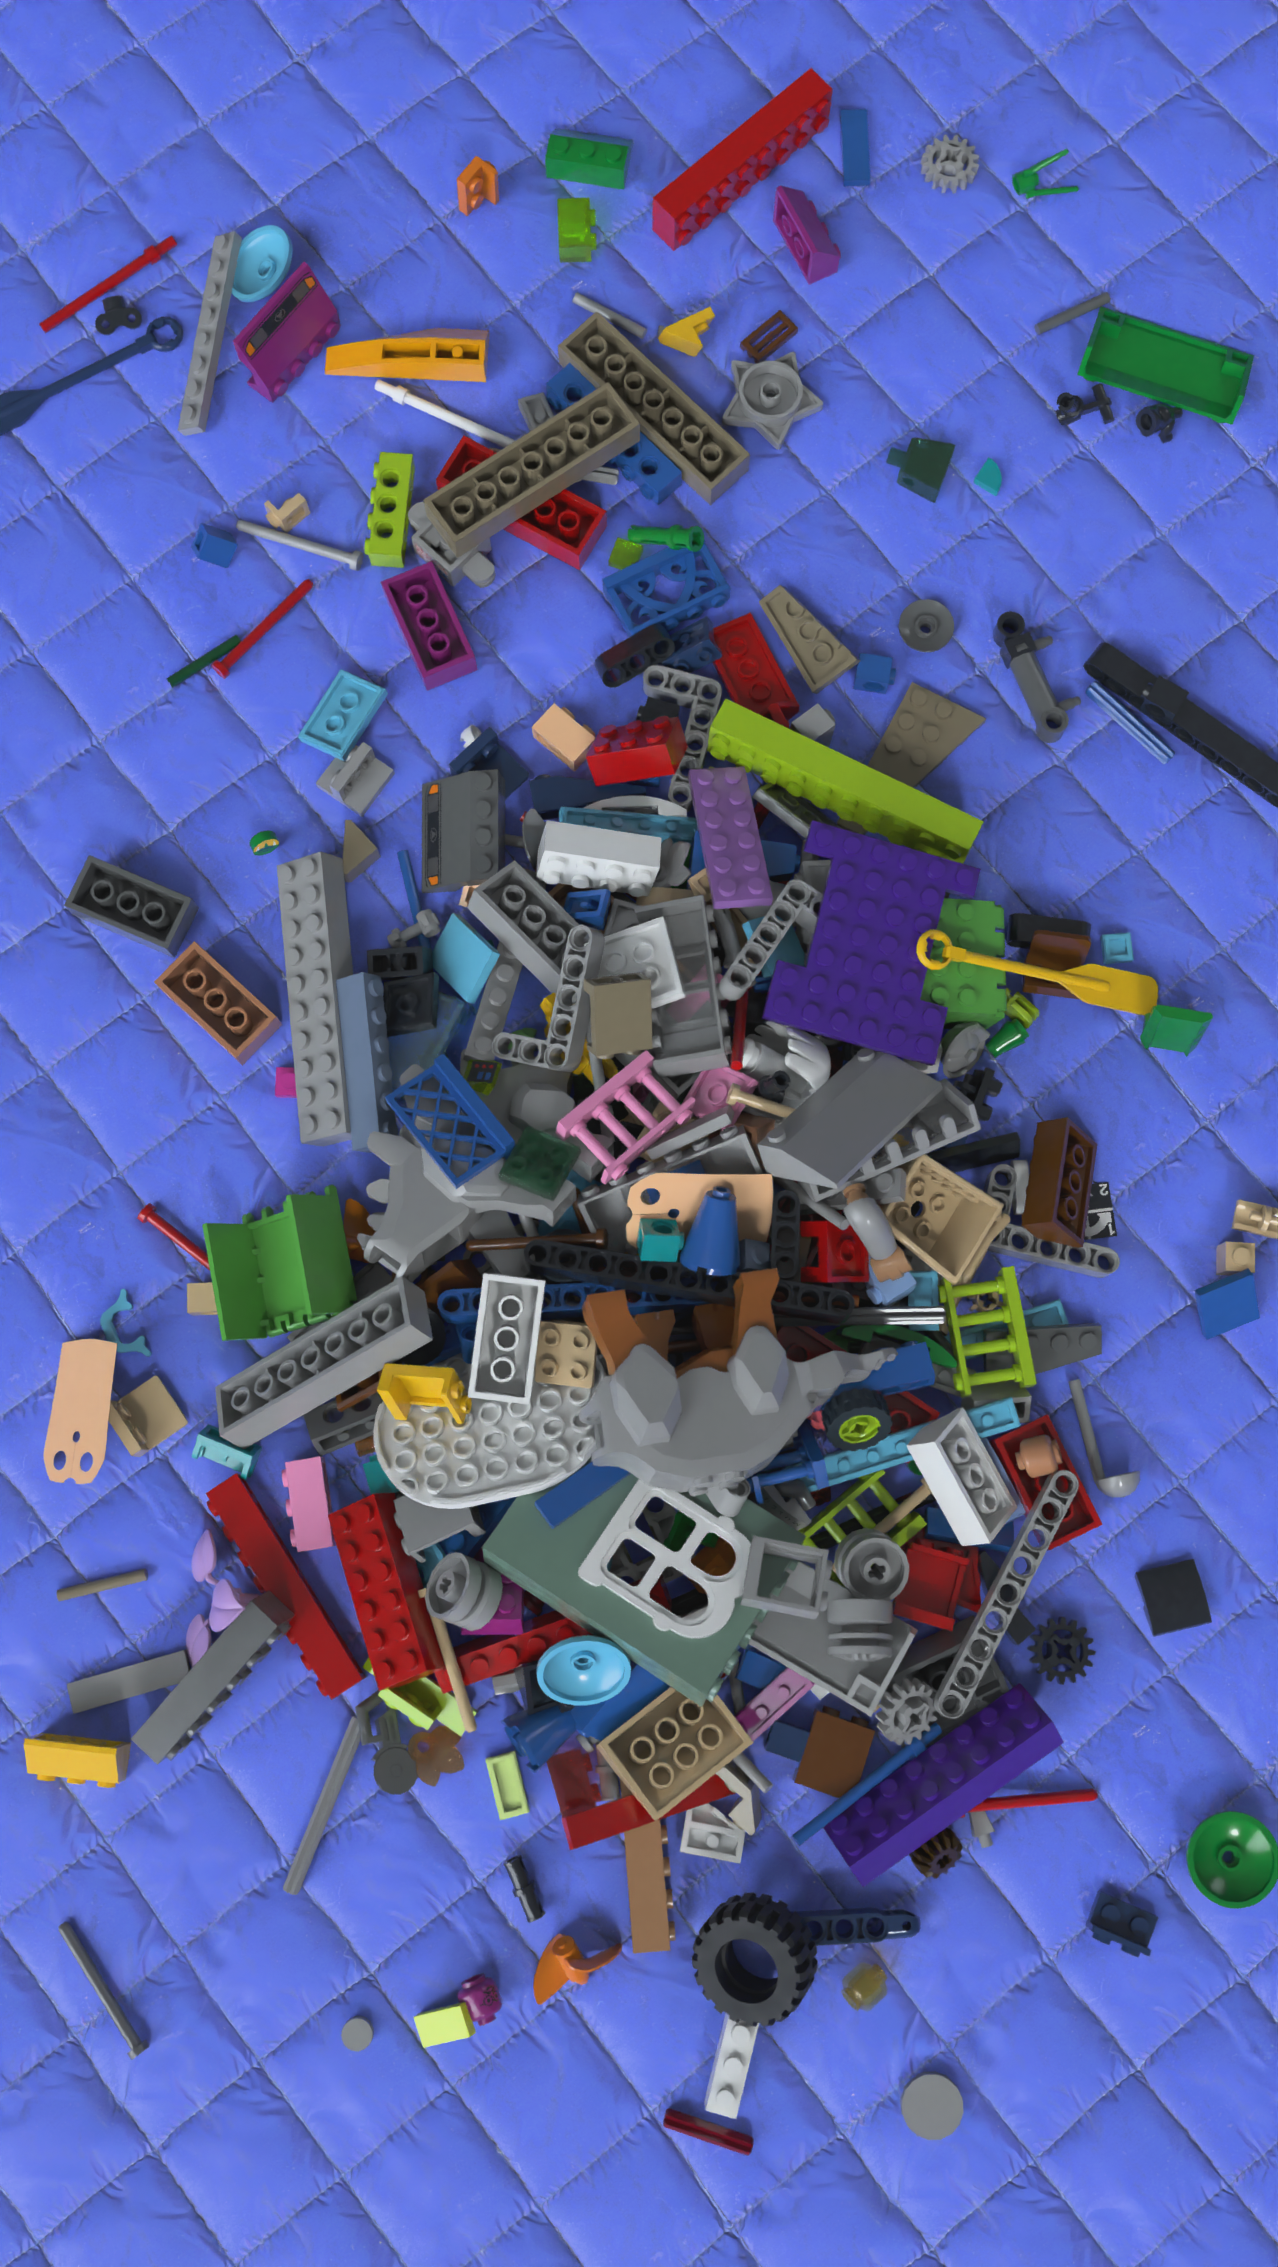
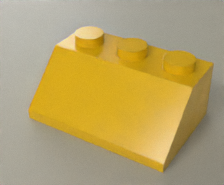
M39 1733L24 1739L27 1773L37 1774L38 1780L55 1781L56 1777L67 1778V1783L85 1784L86 1780L97 1781V1786L114 1788L116 1783L126 1780L131 1742L51 1733Z

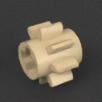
M990 1292L967 1296L973 1303L969 1311L995 1310V1307L1003 1306V1302L999 1301V1295L1001 1294ZM985 1294L988 1295V1300L992 1301V1304L986 1307L983 1306L984 1302L979 1300Z

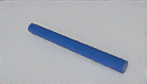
M402 850L397 852L413 922L416 924L418 922L416 915L422 911L408 851ZM423 933L417 936L419 946L431 948L429 937H425Z

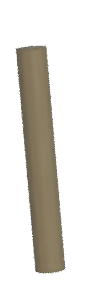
M146 1568L58 1589L56 1592L57 1599L60 1602L148 1580V1573Z

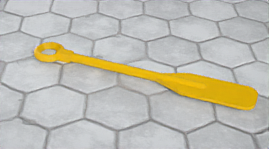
M930 929L924 932L919 937L916 945L917 956L920 962L931 970H941L951 961L966 962L1058 982L1081 1001L1091 1005L1143 1016L1146 1013H1151L1153 1006H1157L1158 985L1150 976L1097 964H1086L1065 971H1057L966 951L964 948L954 947L945 932L938 929ZM928 937L932 940H942L945 946L942 951V962L926 957L925 952H927L928 944L926 939Z

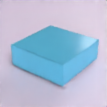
M1130 932L1101 935L1100 940L1104 964L1127 963L1134 960Z

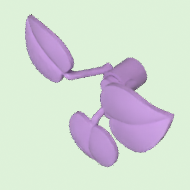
M207 1529L200 1537L192 1556V1573L195 1580L202 1582L206 1579L207 1582L216 1585L213 1591V1602L209 1618L205 1620L202 1614L196 1615L187 1630L186 1652L192 1668L211 1647V1631L209 1627L215 1632L222 1631L242 1613L245 1606L252 1599L260 1596L258 1594L242 1593L241 1588H234L228 1579H221L219 1581L213 1578L211 1572L216 1566V1547L211 1529Z

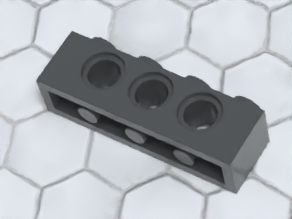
M378 1392L342 1412L337 1410V1403L334 1400L304 1414L311 1442L320 1456L374 1435L377 1409L379 1404L383 1402Z

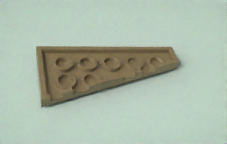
M912 682L867 766L914 788L934 771L959 745H962L976 729H979L985 723L986 718ZM839 818L837 821V825L845 830L862 835L868 832L862 825L852 820L846 821Z

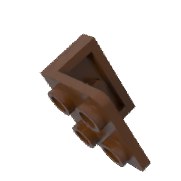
M1036 930L1033 933L1024 963L1057 971H1065L1083 966L1091 946V938L1079 934ZM1023 975L1022 992L1079 999L1058 982Z

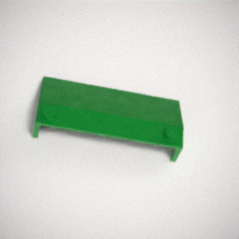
M1101 306L1077 375L1091 382L1098 381L1175 407H1180L1181 409L1212 418L1217 423L1232 425L1245 397L1254 355Z

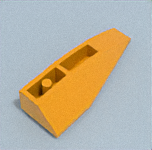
M432 328L327 347L325 375L486 382L490 332L489 330Z

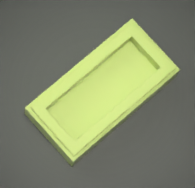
M516 1750L486 1758L500 1820L529 1813L530 1808Z

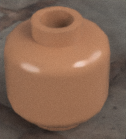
M1046 1434L1022 1440L1020 1452L1015 1453L1019 1469H1026L1027 1474L1032 1478L1055 1473L1058 1470V1464L1062 1463L1057 1440H1051Z

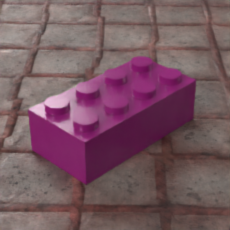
M432 561L381 581L386 601L427 691L478 670L475 655Z

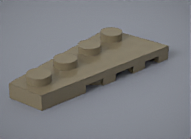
M779 585L759 601L812 693H819L861 662L784 586Z

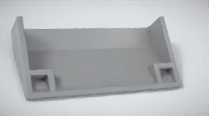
M869 1048L859 1050L848 1063L775 1129L768 1132L767 1136L757 1144L766 1174L839 1189L943 1089L942 1083L894 1055Z
M800 1561L794 1572L790 1569L787 1570L790 1576L779 1596L776 1597L772 1594L770 1598L810 1606L815 1569ZM824 1579L823 1591L828 1592L827 1602L831 1600L857 1599L844 1586L832 1579ZM826 1604L825 1611H820L816 1620L769 1611L762 1623L757 1620L754 1624L758 1627L749 1645L871 1717L918 1629L893 1615V1623L879 1626V1632L893 1635V1641L879 1642V1646L893 1648V1657H886L872 1662L845 1661L838 1657L828 1656V1647L842 1646V1642L828 1640V1635L842 1632V1626L828 1623Z

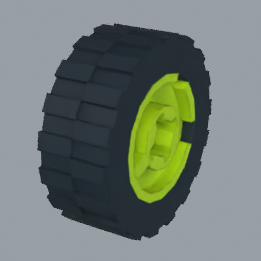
M856 1388L851 1389V1391H844L840 1395L834 1396L829 1403H826L825 1409L822 1410V1421L829 1443H832L835 1448L838 1447L844 1451L868 1449L870 1446L877 1445L879 1441H883L891 1431L892 1419L886 1400L882 1394H878L875 1390Z

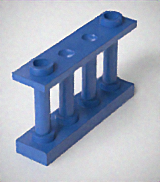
M807 1418L797 1429L798 1436L793 1437L794 1447L780 1450V1452L796 1448V1451L775 1456L771 1463L759 1472L800 1462L802 1465L762 1475L755 1473L746 1479L751 1487L749 1494L754 1493L757 1504L764 1503L761 1493L762 1487L807 1477L808 1479H814L817 1489L830 1486L823 1455Z

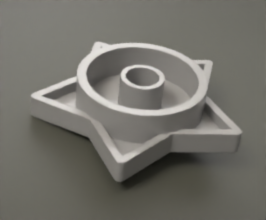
M790 352L775 361H763L757 364L737 360L731 361L736 394L722 416V424L755 428L775 449L780 450L794 422L822 410L823 401L801 382L795 352Z

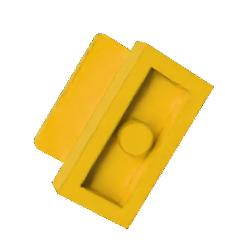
M384 1364L377 1392L395 1420H407L410 1406L414 1404L448 1407L455 1421L459 1424L464 1423L466 1414H469L471 1410L472 1399L468 1397L463 1382L459 1379L454 1368Z

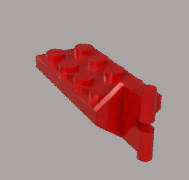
M751 612L713 628L714 641L722 651V657L713 661V664L731 700L789 728L788 720L799 712L800 706Z

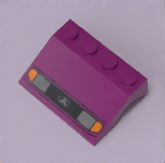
M303 262L233 340L239 360L253 373L247 384L272 403L278 396L281 397L285 394L288 385L295 377H299L304 372L305 366L309 361L320 354L324 344L330 338H334L337 335L341 326L336 308L306 262Z

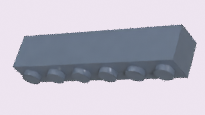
M361 972L337 979L336 989L352 1150L372 1153L367 1146V1140L371 1132L376 1131L398 1135L395 1112L385 1100V1097L392 1093L393 1089L389 1041L386 1030V1013L383 1001V984L381 976Z

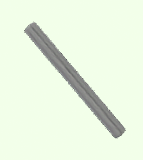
M354 1715L350 1720L283 1885V1890L292 1895H297L301 1889L360 1743L361 1737L357 1715Z

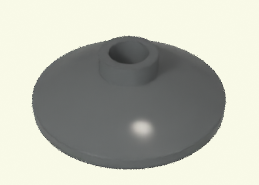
M929 599L918 600L908 605L902 612L899 620V632L903 641L910 648L919 652H934L942 649L950 641L954 632V620L950 611L943 604ZM927 627L930 632L924 633L920 628Z

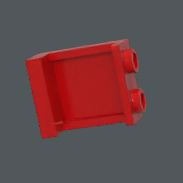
M917 1538L916 1544L908 1542L905 1552L909 1564L908 1581L902 1592L893 1599V1614L953 1631L955 1623L953 1616L967 1565L969 1566L970 1559L963 1558L964 1551L946 1547L945 1552L934 1549L935 1543Z

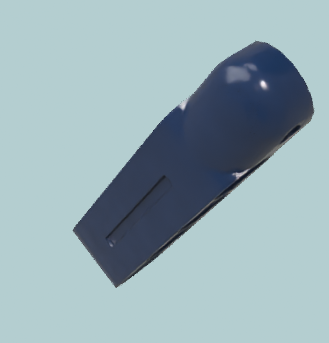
M854 1908L797 1912L802 1917L800 1922L803 1926L810 1921H817L821 1924L820 1931L809 1939L814 1941L816 1946L874 1943L884 1939L909 1938L918 1934L921 1928L920 1917L903 1909ZM871 1918H880L882 1926L878 1931L870 1932L866 1929L867 1922ZM847 1919L851 1921L850 1930L844 1934L836 1932L837 1922Z

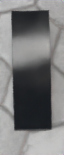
M979 1550L978 1572L980 1573V1581L986 1597L1000 1568L985 1550ZM1005 1584L1000 1588L1001 1599L1005 1602L1009 1601L1013 1596L1011 1586ZM1017 1608L1005 1634L1013 1644L1019 1645L1036 1629ZM992 1611L994 1617L999 1623L998 1615L994 1611Z

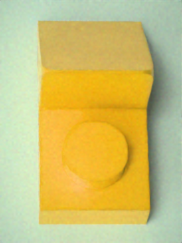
M711 307L665 327L658 337L659 342L695 357L703 347L698 336L709 330L710 327L708 325L715 317Z

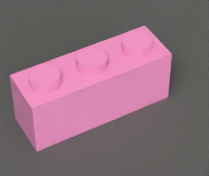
M318 1456L285 1462L286 1469H283L281 1474L283 1486L289 1489L290 1499H286V1511L288 1517L293 1518L294 1529H290L292 1547H297V1552H305L337 1546L328 1515L333 1512L325 1457Z

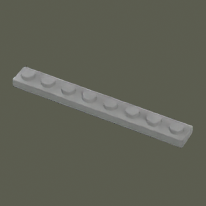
M235 231L215 236L178 426V431L184 436L203 433L206 430L242 237Z
M523 868L535 880L536 872ZM535 880L544 890L546 889L547 883ZM500 941L497 947L500 956L487 979L463 1060L471 1063L473 1061L494 1062L495 1054L492 1050V1042L497 1034L503 1032L523 965Z

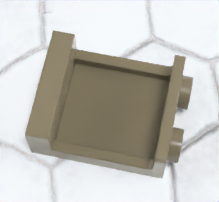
M640 972L583 979L584 991L590 995L592 1042L587 1043V1050L599 1059H610L614 1057V1054L618 1053L639 1055L642 1054V1050L653 1049L651 979Z

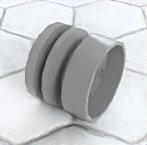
M842 1599L827 1602L828 1623L842 1626V1632L828 1635V1640L842 1642V1646L828 1647V1656L854 1662H872L894 1656L893 1648L879 1646V1642L893 1641V1635L879 1632V1626L893 1623V1603L891 1601Z

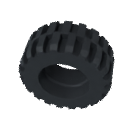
M754 1892L745 1893L742 1898L740 1895L730 1897L726 1903L722 1902L698 1932L699 1935L693 1945L695 1953L692 1956V1966L694 1969H697L694 1976L698 1986H703L704 1990L702 1993L707 2001L711 1999L716 2004L714 2008L721 2014L723 2011L729 2014V2019L737 2023L743 2020L745 2025L754 2027L759 2022H761V2026L765 2027L773 2025L775 2021L782 2022L788 2018L790 2013L797 2009L811 1987L818 1965L817 1959L814 1958L817 1954L816 1943L809 1940L812 1933L807 1925L803 1926L800 1920L802 1917L796 1911L794 1913L787 1909L788 1904L781 1900L778 1903L772 1901V1896L762 1894L758 1898ZM746 1939L762 1946L773 1958L778 1977L766 1979L748 1972L737 1960L732 1940Z

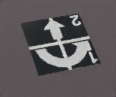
M1109 1183L1092 1184L1084 1240L1117 1236Z

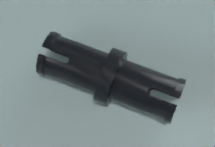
M518 1855L505 1861L503 1865L513 1884V1895L519 1898L527 1917V1922L540 1919L546 1913L536 1894V1883L530 1879L522 1856Z

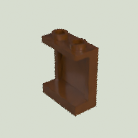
M823 1705L822 1710L814 1709V1718L809 1730V1738L802 1760L799 1762L798 1768H795L792 1780L794 1783L840 1798L860 1782L875 1730L868 1727L870 1721L853 1715L851 1721L839 1717L841 1711Z

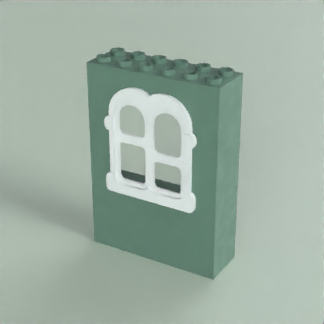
M590 1457V1458L587 1460V1462H586L581 1468H579L576 1472H578V1471L581 1470L583 1467H585V1466L588 1465L590 1462H592L591 1457ZM632 1473L553 1530L534 1503L562 1482L542 1491L517 1496L482 1547L484 1563L594 1636L616 1643L627 1653L630 1660L701 1707L706 1700L711 1703L713 1702L724 1682L720 1677L723 1673L729 1676L741 1654L737 1650L740 1646L746 1649L755 1634L754 1632L758 1627L754 1624L757 1620L762 1623L769 1610L740 1605L753 1536L800 1545L803 1544L806 1537L749 1499H746L738 1515L727 1517L715 1509L706 1493L690 1496L689 1491L677 1492L650 1486ZM652 1497H659L693 1519L696 1523L695 1529L678 1552L671 1551L635 1526L636 1520ZM709 1532L715 1533L727 1541L735 1551V1565L725 1575L712 1576L691 1563L692 1555ZM625 1539L632 1540L655 1557L652 1566L636 1587L627 1584L607 1569L608 1562ZM763 1554L757 1596L770 1598L773 1594L778 1597L790 1576L787 1570L790 1569L794 1572L800 1561ZM666 1567L675 1568L705 1589L708 1596V1606L700 1617L694 1620L682 1619L650 1598L649 1593Z

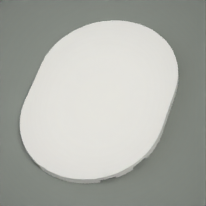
M462 1353L431 1366L454 1368L468 1393L472 1365L463 1361ZM597 1356L593 1388L536 1382L534 1371L530 1405L471 1398V1410L469 1414H466L463 1424L455 1421L448 1407L414 1404L410 1406L407 1420H395L383 1401L378 1406L374 1422V1446L378 1461L387 1477L398 1490L416 1502L436 1508H466L545 1490L574 1474L597 1449L593 1425L581 1422L579 1413L593 1398L599 1383L607 1375Z

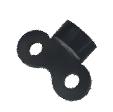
M111 296L102 300L105 314L99 315L95 321V327L102 335L112 334L119 326L136 329L141 325L142 316L140 312L135 308L126 309L123 296ZM129 315L135 316L134 322L128 321ZM103 321L109 322L108 328L102 327Z

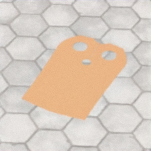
M655 1173L649 1175L630 1187L627 1206L632 1210V1218L626 1223L627 1242L637 1248L640 1218L676 1220L679 1232L684 1233L685 1243L705 1193L712 1190L713 1187L728 1188L731 1190V1194L736 1196L739 1241L746 1238L766 1242L772 1220V1174ZM648 1188H655L660 1193L659 1200L651 1205L643 1203L641 1193ZM671 1209H677L679 1216L670 1218L668 1212Z
M80 1339L62 1343L55 1393L43 1454L46 1472L51 1481L64 1483L66 1479L72 1478L76 1481V1484L91 1483L104 1462L118 1343L99 1339ZM76 1431L80 1433L78 1442L73 1440V1435ZM59 1451H63L66 1456L65 1465L61 1470H57L54 1467V1457ZM89 1452L92 1455L93 1463L91 1468L85 1472L81 1469L80 1461L83 1454Z

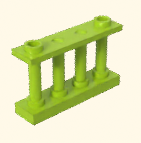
M1014 1266L1000 1269L995 1280L951 1286V1283L944 1277L940 1280V1285H938L939 1303H944L953 1356L957 1361L956 1373H953V1383L955 1390L960 1391L961 1398L971 1395L970 1386L1014 1380V1382H1019V1388L1023 1389L1037 1384ZM990 1292L1002 1294L1004 1305L1000 1306V1309L957 1315L954 1298ZM1002 1321L1008 1325L1009 1335H1006L1004 1339L962 1345L959 1327ZM1008 1350L1009 1353L1013 1352L1015 1364H1012L1011 1368L968 1374L965 1356Z
M880 1470L857 1477L858 1481L813 1517L809 1525L798 1530L806 1536L802 1545L818 1548L810 1539V1536L822 1526L840 1544L847 1535L834 1521L833 1517L844 1507L850 1510L863 1528L873 1529L876 1523L855 1499L868 1487L890 1513L897 1508L899 1504L878 1480L885 1474V1471ZM913 1511L900 1520L886 1535L901 1547L926 1526L927 1523L917 1512ZM832 1570L830 1579L844 1586L837 1577V1574Z

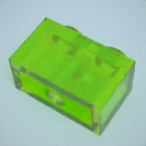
M590 198L557 199L560 263L592 262L591 250L597 249L596 233H591L590 226H596L595 209H590Z

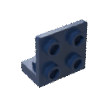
M490 727L449 764L452 776L469 771L498 769L505 780V800L529 778V773L499 745L497 733Z

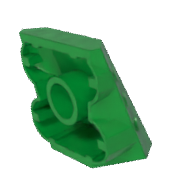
M1158 1004L1151 1008V1013L1145 1014L1140 1040L1146 1050L1149 1047L1184 1052L1187 1057L1197 1047L1213 1019L1212 1013Z

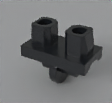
M985 1068V1070L975 1069L972 1075L965 1074L963 1082H953V1086L974 1103L979 1121H988L993 1111L991 1106L983 1103L985 1095L997 1097L1003 1085L1002 1082L993 1077L995 1071L990 1068Z

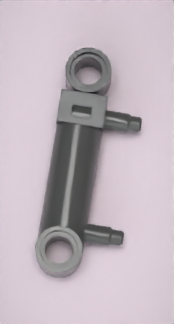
M1012 611L1005 612L999 617L993 632L994 642L1001 647L999 653L1007 669L1011 668L1036 723L1037 736L1043 742L1054 743L1062 737L1068 726L1069 719L1065 711L1080 705L1081 699L1076 696L1057 702L1035 654L1036 651L1053 643L1052 637L1047 636L1033 640L1030 632L1022 634L1025 627L1022 616ZM1009 627L1013 629L1014 633H1007L1003 628ZM1046 722H1054L1058 728H1050Z

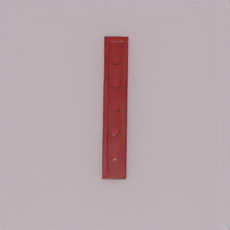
M715 1773L660 1819L736 1793L730 1791L725 1782ZM633 1794L561 1818L570 1850L655 1822Z

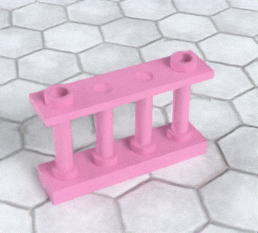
M647 1050L564 1116L557 1124L555 1134L563 1142L571 1135L574 1138L578 1137L606 1166L601 1178V1182L604 1185L612 1178L615 1181L620 1179L628 1171L629 1168L627 1166L674 1126L677 1124L682 1126L688 1122L694 1114L692 1109L696 1100L692 1096L681 1105L651 1075L654 1057ZM636 1082L639 1084L643 1083L672 1113L659 1123L630 1093V1087ZM615 1099L618 1102L622 1101L650 1130L639 1141L608 1111V1105ZM593 1117L596 1120L600 1119L628 1148L617 1159L586 1129V1123Z

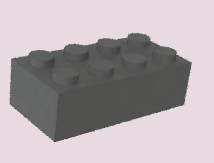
M90 855L64 904L71 914L173 958L176 957L199 909L194 900L188 896Z

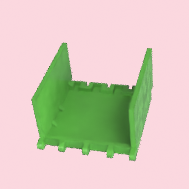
M944 898L937 929L945 932L954 947L998 958L1005 957V933L995 932V930L1005 928L1004 908L1001 905H995V901ZM934 940L930 958L940 962L943 961L942 951L945 947L942 940ZM951 961L941 970L927 968L920 1000L948 1007L943 1029H952L957 1024L978 1022L982 1027L988 1029L1005 1018L1003 1011H1007L1006 989H997V986L1006 985V971Z
M333 1184L325 1187V1196L316 1195L313 1191L305 1195L289 1194L286 1196V1200L283 1201L284 1212L274 1215L273 1209L267 1206L262 1208V1219L257 1221L254 1220V1216L251 1213H247L242 1216L243 1224L205 1223L202 1225L222 1341L265 1339L267 1335L272 1338L289 1331L292 1332L325 1322L353 1306V1301H357L337 1189Z

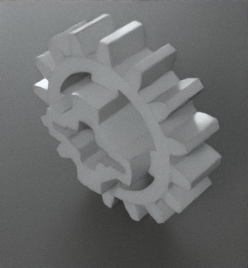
M944 135L942 142L935 138L933 145L926 146L921 160V174H926L924 180L926 183L933 181L932 189L940 186L942 187V193H945L947 188H951L954 194L957 187L965 190L967 183H973L974 177L978 172L979 155L974 154L975 146H966L967 139L959 142L958 135H955L953 140H949L948 136ZM936 157V164L933 165V160ZM964 164L967 165V168H966L965 171L963 170Z
M905 1678L902 1686L894 1683V1691L892 1693L886 1691L884 1693L887 1698L886 1701L878 1703L882 1711L875 1714V1717L880 1721L877 1727L889 1741H894L897 1745H901L903 1740L908 1745L911 1744L914 1736L920 1740L923 1730L930 1731L929 1722L936 1721L937 1719L933 1715V1712L936 1711L934 1707L935 1693L929 1685L917 1678H914L912 1682Z

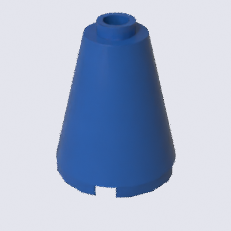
M713 1187L712 1190L705 1193L680 1253L679 1261L686 1268L696 1272L698 1267L707 1268L708 1275L716 1276L733 1275L737 1272V1269L739 1270L740 1249L736 1196L731 1194L730 1189Z
M554 1706L528 1715L526 1710H523L501 1721L506 1726L504 1727L505 1733L520 1757H528L530 1762L526 1766L533 1773L540 1770L576 1731V1722L570 1714L571 1710L561 1713L558 1706Z

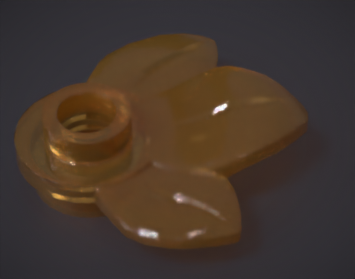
M439 1726L431 1733L419 1732L411 1737L408 1743V1753L411 1759H414L416 1762V1773L421 1781L435 1787L440 1778V1772L456 1773L464 1769L465 1765L462 1755L454 1747L462 1736H459L447 1726ZM425 1742L428 1744L429 1750L427 1752H420L417 1745Z

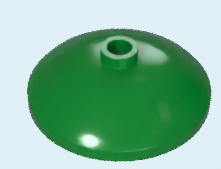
M1237 1811L1215 1813L1200 1822L1191 1834L1186 1850L1187 1869L1196 1888L1210 1901L1226 1908L1239 1909L1250 1907L1262 1901L1272 1891L1277 1882L1278 1846L1268 1828L1254 1817ZM1226 1851H1230L1232 1858L1225 1862L1223 1854Z

